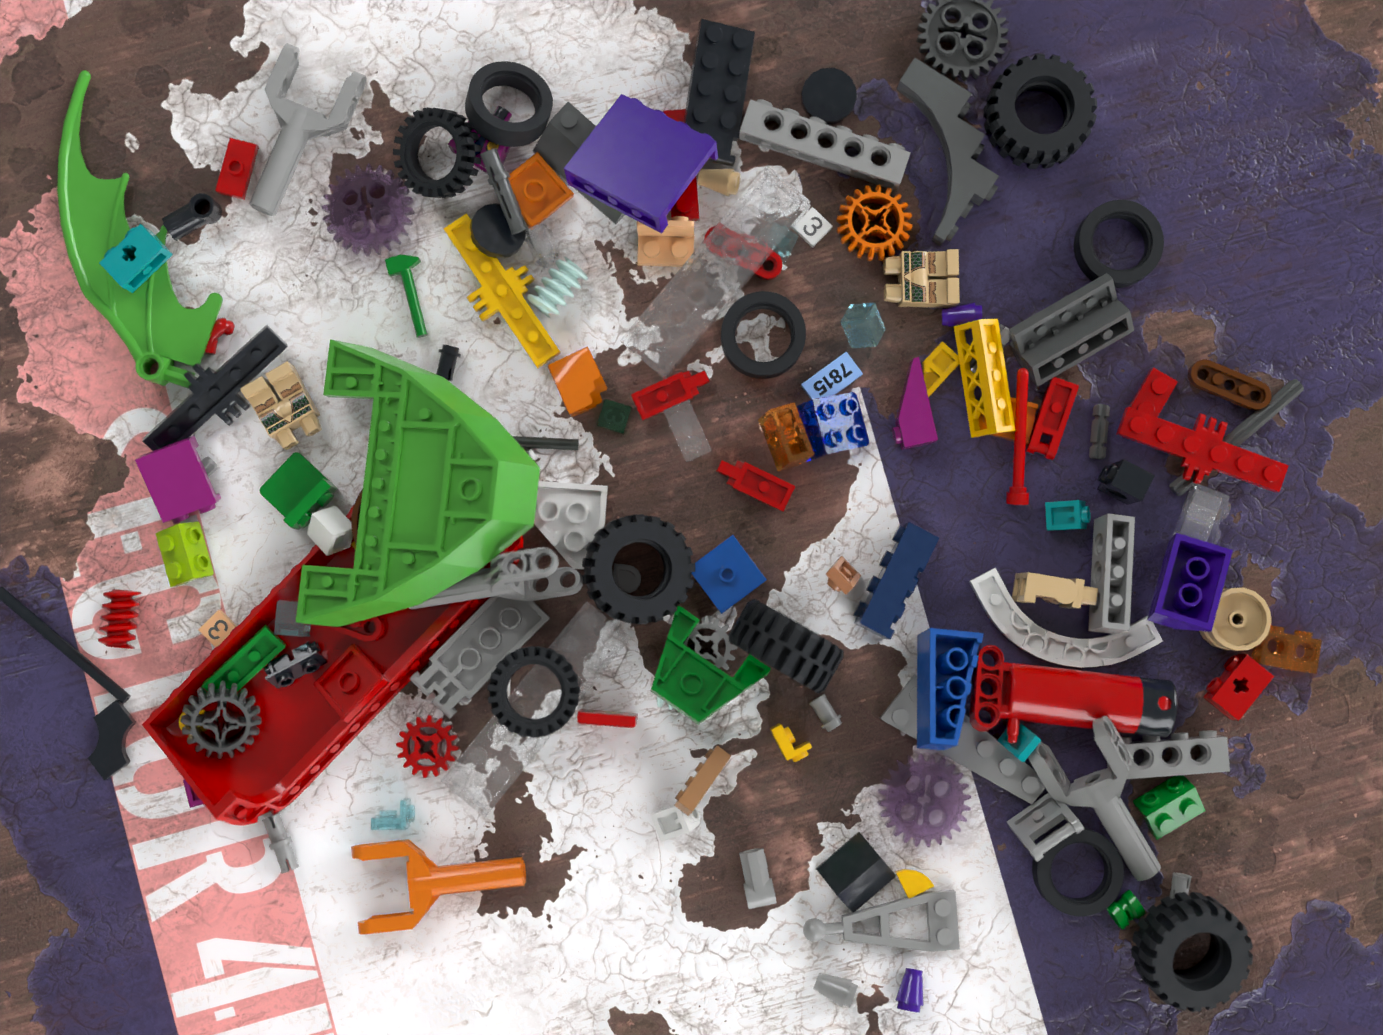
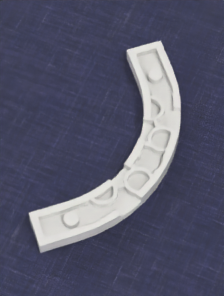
M996 568L969 581L981 606L997 629L1022 650L1051 663L1072 667L1112 665L1132 658L1163 642L1154 623L1147 620L1148 616L1131 624L1130 631L1118 634H1109L1090 639L1061 636L1036 625L1020 610L1010 596Z

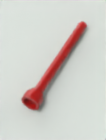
M1020 368L1017 371L1012 486H1009V492H1006V504L1012 505L1029 504V493L1026 492L1027 487H1024L1029 372L1026 368Z

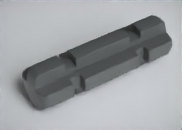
M1096 404L1093 407L1092 416L1095 419L1092 420L1090 438L1092 446L1089 449V457L1097 460H1102L1106 457V447H1104V444L1107 443L1109 421L1106 419L1109 417L1110 407L1105 404Z

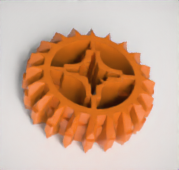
M867 185L864 188V195L859 189H856L854 191L855 198L847 196L845 199L847 205H841L839 211L844 215L837 216L836 222L843 224L837 228V233L846 234L840 240L842 244L851 242L847 249L848 252H852L855 248L859 250L857 258H861L865 252L868 253V261L873 260L874 254H877L879 261H882L885 258L884 251L888 256L893 257L895 255L894 248L902 250L904 247L902 241H908L910 237L905 231H910L913 225L905 221L911 219L912 213L903 212L907 209L908 203L898 204L901 195L896 194L892 198L890 196L891 188H887L885 193H881V185H877L875 191L872 192L871 187ZM877 203L883 206L878 210H872L862 205ZM854 212L859 215L858 219L863 224V228L858 235L852 225V214ZM890 212H892L896 220L895 235L890 231L891 227L886 223V218ZM882 215L879 224L867 231L870 221H874ZM871 236H877L881 240L885 239L886 241L883 243H869L865 240Z

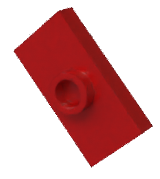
M234 138L229 139L215 190L217 193L245 200L259 150L257 144Z

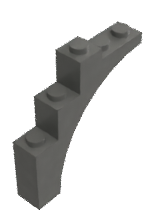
M914 58L899 81L896 90L912 101L928 119L939 138L945 156L948 176L947 200L941 222L931 239L932 242L941 246L945 239L949 242L952 240L959 229L955 223L960 216L966 218L974 205L973 203L980 206L984 199L991 200L998 189V186L994 183L999 175L975 161L985 145L981 144L985 134L962 120L971 107V104L967 101L972 93Z

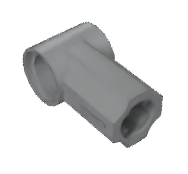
M763 848L740 852L748 908L752 909L776 904L772 878H769Z

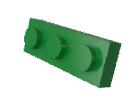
M265 624L202 683V687L208 692L209 683H213L215 689H219L220 682L224 681L226 689H230L231 685L236 683V692H238L286 647V643Z

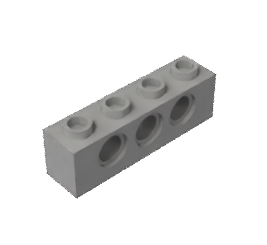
M1108 513L1094 519L1091 587L1098 588L1096 605H1090L1088 631L1108 634L1130 631L1135 517Z
M1216 730L1199 731V736L1189 737L1187 732L1171 733V738L1160 739V736L1143 735L1142 741H1132L1131 737H1121L1132 757L1138 749H1141L1144 753V759L1141 763L1135 764L1133 760L1127 779L1230 772L1227 737L1217 735ZM1198 745L1200 755L1197 759L1193 760L1190 751L1193 746ZM1166 747H1170L1172 757L1169 761L1164 762L1162 751Z

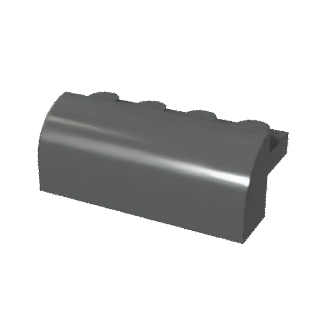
M1106 273L1010 328L1012 342L1009 345L1020 367L1028 370L1029 378L1038 387L1132 333L1134 326L1130 310L1117 299L1113 278Z

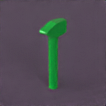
M400 254L385 259L389 276L401 274L416 337L427 336V331L411 271L421 260L416 256Z

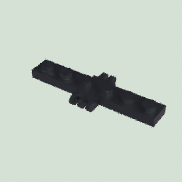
M266 325L217 371L210 367L204 370L198 363L193 365L192 368L199 377L197 378L190 371L184 374L185 378L191 383L188 388L193 393L143 438L142 442L154 451L189 438L214 414L230 426L234 421L227 414L228 411L236 418H239L242 413L235 406L236 404L245 411L250 408V405L238 394L240 388L247 385L288 347L287 343Z

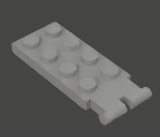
M498 596L490 597L429 658L432 664L422 674L418 671L414 673L410 680L426 696H429L436 690L439 695L432 702L451 719L458 712L454 707L465 696L471 699L491 679L490 676L496 669L499 661H502L509 653L520 649L550 617L534 601L511 600Z

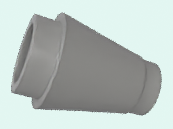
M819 973L813 989L841 1007L843 1005L850 1007L858 985L852 983L851 979Z

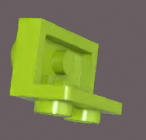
M198 521L176 524L155 533L170 587L180 586L198 578L214 575L201 525Z

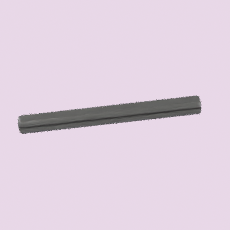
M1297 379L1289 381L1271 397L1270 403L1265 408L1253 412L1225 436L1222 441L1239 447L1303 392V385ZM1193 471L1189 481L1182 479V473L1169 485L1171 491L1177 496L1183 495L1196 484L1193 483L1196 471Z

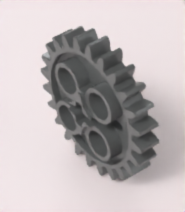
M935 0L936 6L929 3L926 9L928 13H923L920 19L924 23H919L917 31L921 32V34L918 35L916 42L924 43L920 46L919 53H928L924 63L933 61L932 69L936 70L940 67L943 76L947 72L951 73L952 81L956 79L958 74H961L963 82H966L970 73L976 80L979 76V70L985 75L988 74L990 70L989 65L992 67L997 65V58H1001L1004 54L1001 48L1005 47L1008 43V40L1002 38L1007 35L1008 29L1000 28L1004 25L1006 18H997L1001 8L992 10L990 7L993 0H989L986 3L982 2L983 0ZM945 16H954L957 19V23L951 24L947 22ZM972 21H981L985 28H976L973 26ZM959 32L964 33L965 39L960 38L961 35ZM948 42L952 46V50L942 49L939 43ZM967 48H976L980 55H970Z

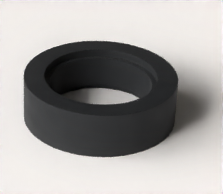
M509 61L493 62L480 68L470 81L465 101L466 116L469 123L473 125V129L486 140L507 147L524 146L537 140L547 126L553 107L552 93L545 80L531 68ZM496 86L515 88L530 98L535 108V114L523 122L501 120L488 111L482 96L487 90Z
M1113 200L1095 208L1081 222L1074 238V255L1081 271L1092 281L1107 273L1113 278L1115 288L1131 286L1152 272L1159 263L1164 248V235L1157 218L1143 205L1129 200ZM1109 219H1123L1137 227L1144 240V253L1140 262L1135 267L1127 270H1115L1107 267L1097 258L1092 242L1094 232L1100 223Z
M758 291L741 297L729 308L722 323L721 345L725 357L737 371L752 378L769 379L787 372L797 362L805 345L806 327L802 314L789 299L774 292ZM758 309L772 310L781 315L787 322L791 334L790 345L785 353L779 358L768 362L755 361L744 355L739 349L735 337L739 321L749 312Z
M1084 827V830L1078 834L1074 832L1044 853V858L1038 862L1033 858L1032 874L1036 888L1048 903L1065 914L1080 917L1097 914L1114 902L1122 888L1124 868L1119 852L1106 837L1089 828ZM1074 843H1084L1094 847L1100 854L1104 864V876L1100 886L1092 894L1083 898H1069L1060 894L1051 878V866L1055 856L1061 849Z

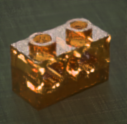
M1271 625L1267 637L1260 645L1253 648L1251 658L1260 665L1317 674L1322 640L1312 638L1313 633L1295 630L1294 635L1284 633L1283 627ZM1271 639H1274L1277 643V649L1273 654L1268 650V643ZM1300 644L1305 649V654L1301 659L1296 654V649Z

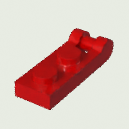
M1057 377L1049 380L1029 444L1026 445L1025 451L1032 454L1035 452L1044 454V458L1050 460L1055 458L1079 385ZM1042 434L1051 437L1049 444L1040 442Z

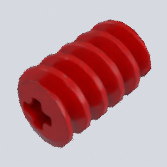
M112 589V591L103 593V596L110 599L111 602L102 604V608L110 611V613L100 617V619L108 622V625L99 627V631L107 634L106 637L98 638L99 643L107 647L135 649L134 646L127 644L129 641L136 640V635L129 633L128 630L136 629L138 626L130 621L132 618L139 617V613L131 610V608L140 606V602L133 599L132 596L140 595L141 592Z

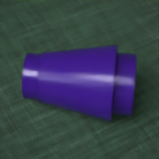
M975 303L942 309V326L954 327L982 319V305H975Z
M911 968L905 969L895 1001H898L897 1009L920 1013L921 1006H924L923 971Z

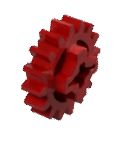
M428 715L426 722H424L423 718L419 716L416 717L417 725L408 722L406 726L409 731H400L399 735L404 738V741L396 743V746L403 748V752L398 754L397 757L406 758L407 761L403 767L412 766L413 775H416L421 770L423 778H427L430 771L433 772L435 777L439 776L440 767L447 771L450 769L447 761L455 762L457 760V757L452 752L460 749V746L453 744V741L459 736L458 734H450L453 728L452 724L446 727L443 726L444 718L441 717L437 722H434L433 715ZM431 727L438 731L434 734H428L421 728ZM411 738L415 742L414 751L412 753L410 751ZM444 739L446 740L447 745L445 755L441 750L442 741ZM423 740L425 742L431 740L434 743L431 747L432 751L425 752L423 750L425 746ZM421 759H430L435 764L424 765L419 763Z

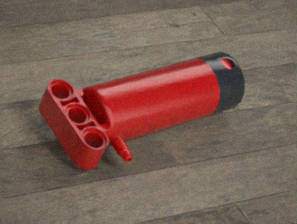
M987 645L977 653L978 661L972 673L969 715L970 724L977 731H988L997 725L1000 719H1008V742L1015 744L1019 735V721L1093 729V721L1103 716H1107L1112 721L1118 732L1167 737L1173 730L1177 715V692L1172 681L1004 662L1003 652L994 645ZM983 654L993 657L994 666L990 667L984 664L982 660ZM981 682H987L992 686V695L982 692ZM980 710H985L990 714L991 722L989 724L983 723L979 719L978 714Z

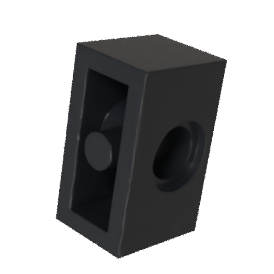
M1123 459L1102 469L1097 481L1101 482L1097 490L1126 505L1143 500L1155 475Z

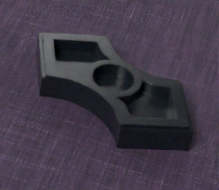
M118 700L94 717L99 731V739L95 750L88 757V760L104 781L111 778L130 763L125 744L127 734L136 721Z

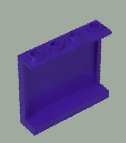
M621 94L564 167V172L568 185L662 234L668 226L666 215L709 158L715 161L718 159L717 144L710 135L706 133L701 134L691 129L686 123L682 121L677 122L667 117L662 111L653 110L645 106L640 100Z

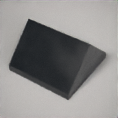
M857 832L816 868L834 893L852 912L857 911L896 877L895 873L860 832Z

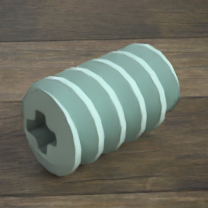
M564 257L566 262L560 259L556 261L559 270L553 268L548 270L552 279L547 277L541 279L545 288L541 286L534 287L538 297L532 294L527 296L529 302L550 319V312L556 315L560 314L556 307L557 304L566 307L567 303L563 298L564 295L571 298L574 297L570 289L571 286L578 289L581 288L577 279L588 280L587 275L566 257Z

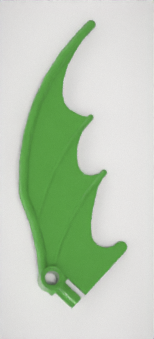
M83 70L77 79L64 120L58 155L57 194L60 224L68 258L85 298L108 320L125 343L136 362L137 374L141 378L161 386H165L170 382L188 388L191 383L184 376L187 370L175 367L173 360L190 366L196 363L200 365L223 298L220 294L214 292L208 296L206 302L199 308H184L178 302L173 291L167 261L133 293L122 288L99 264L104 259L105 253L124 240L126 233L130 230L124 209V194L129 174L123 173L122 177L117 179H98L91 175L85 165L81 153L79 131L84 95L91 75L88 71ZM164 225L161 226L160 231L155 236L165 245L167 230ZM158 362L157 372L151 374V366Z

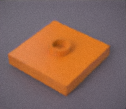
M538 152L510 173L509 181L524 220L531 231L574 196V193Z

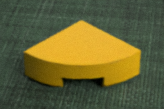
M911 869L895 871L908 898H912L934 887L931 880L919 871Z

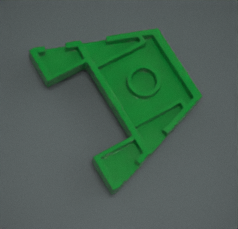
M678 605L651 692L699 725L767 676L771 668L749 654L735 675L730 677L684 645L685 641L699 624L700 619Z

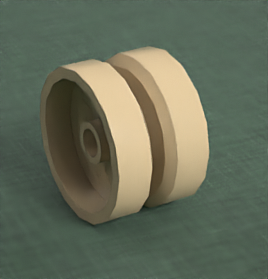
M1246 588L1223 589L1212 631L1199 632L1202 638L1213 647L1232 651L1250 650L1260 645L1267 637L1271 626V612L1266 601L1255 591Z

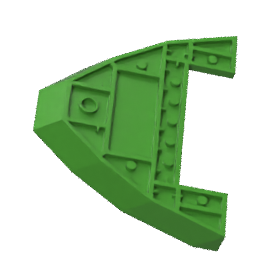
M330 339L323 395L335 398L373 399L353 569L302 565L296 623L341 627L417 606L483 568L534 526L540 467L495 417L444 377L372 347Z

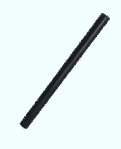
M0 587V600L118 701L124 704L131 697L129 693L4 587Z

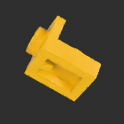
M779 723L770 728L787 761L792 759L793 762H796L809 755L807 750L812 748L809 741L793 748L792 743L796 742L789 727L783 728L782 724Z

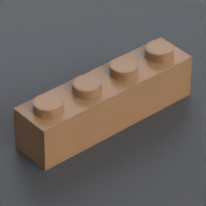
M718 745L713 750L710 748L704 756L707 759L704 763L700 762L694 770L697 772L695 776L688 778L685 783L687 786L685 790H680L675 797L677 801L674 806L687 816L694 811L731 757L730 754Z

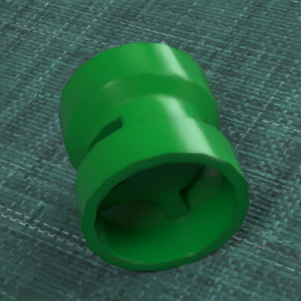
M1129 889L1121 894L1119 900L1114 901L1106 908L1111 918L1121 930L1129 926L1132 919H1139L1146 914L1141 903Z

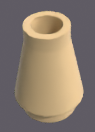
M701 169L698 175V185L729 197L730 194L736 195L738 192L740 173L734 172V169Z

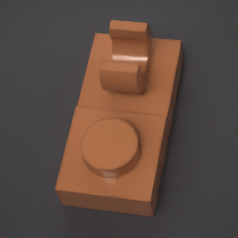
M843 556L835 561L826 573L829 577L827 584L834 591L840 592L842 590L845 595L854 588L861 577Z

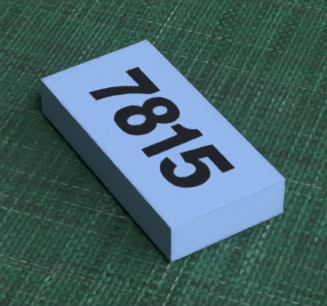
M846 351L802 383L801 387L818 408L861 377L863 373Z

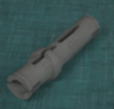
M497 148L481 153L480 157L489 175V185H493L511 234L515 235L529 229L509 181L510 174L505 171Z

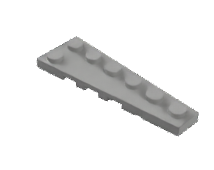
M916 674L911 677L880 716V719L917 739ZM967 715L964 716L958 746L947 750H936L1030 804H1033L1045 789L1044 784L1034 769L1015 757L988 732H980L974 729Z

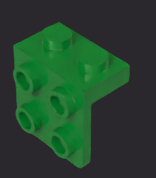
M295 452L261 486L259 492L285 517L283 521L290 528L299 530L309 525L312 513L317 512L320 507L323 508L334 498L333 494L338 488L302 454Z

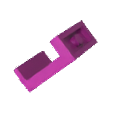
M195 435L135 459L163 523L172 520L173 524L190 518L188 513L199 510L200 514L216 508L215 503L221 499L220 494L215 493L196 448L199 445Z

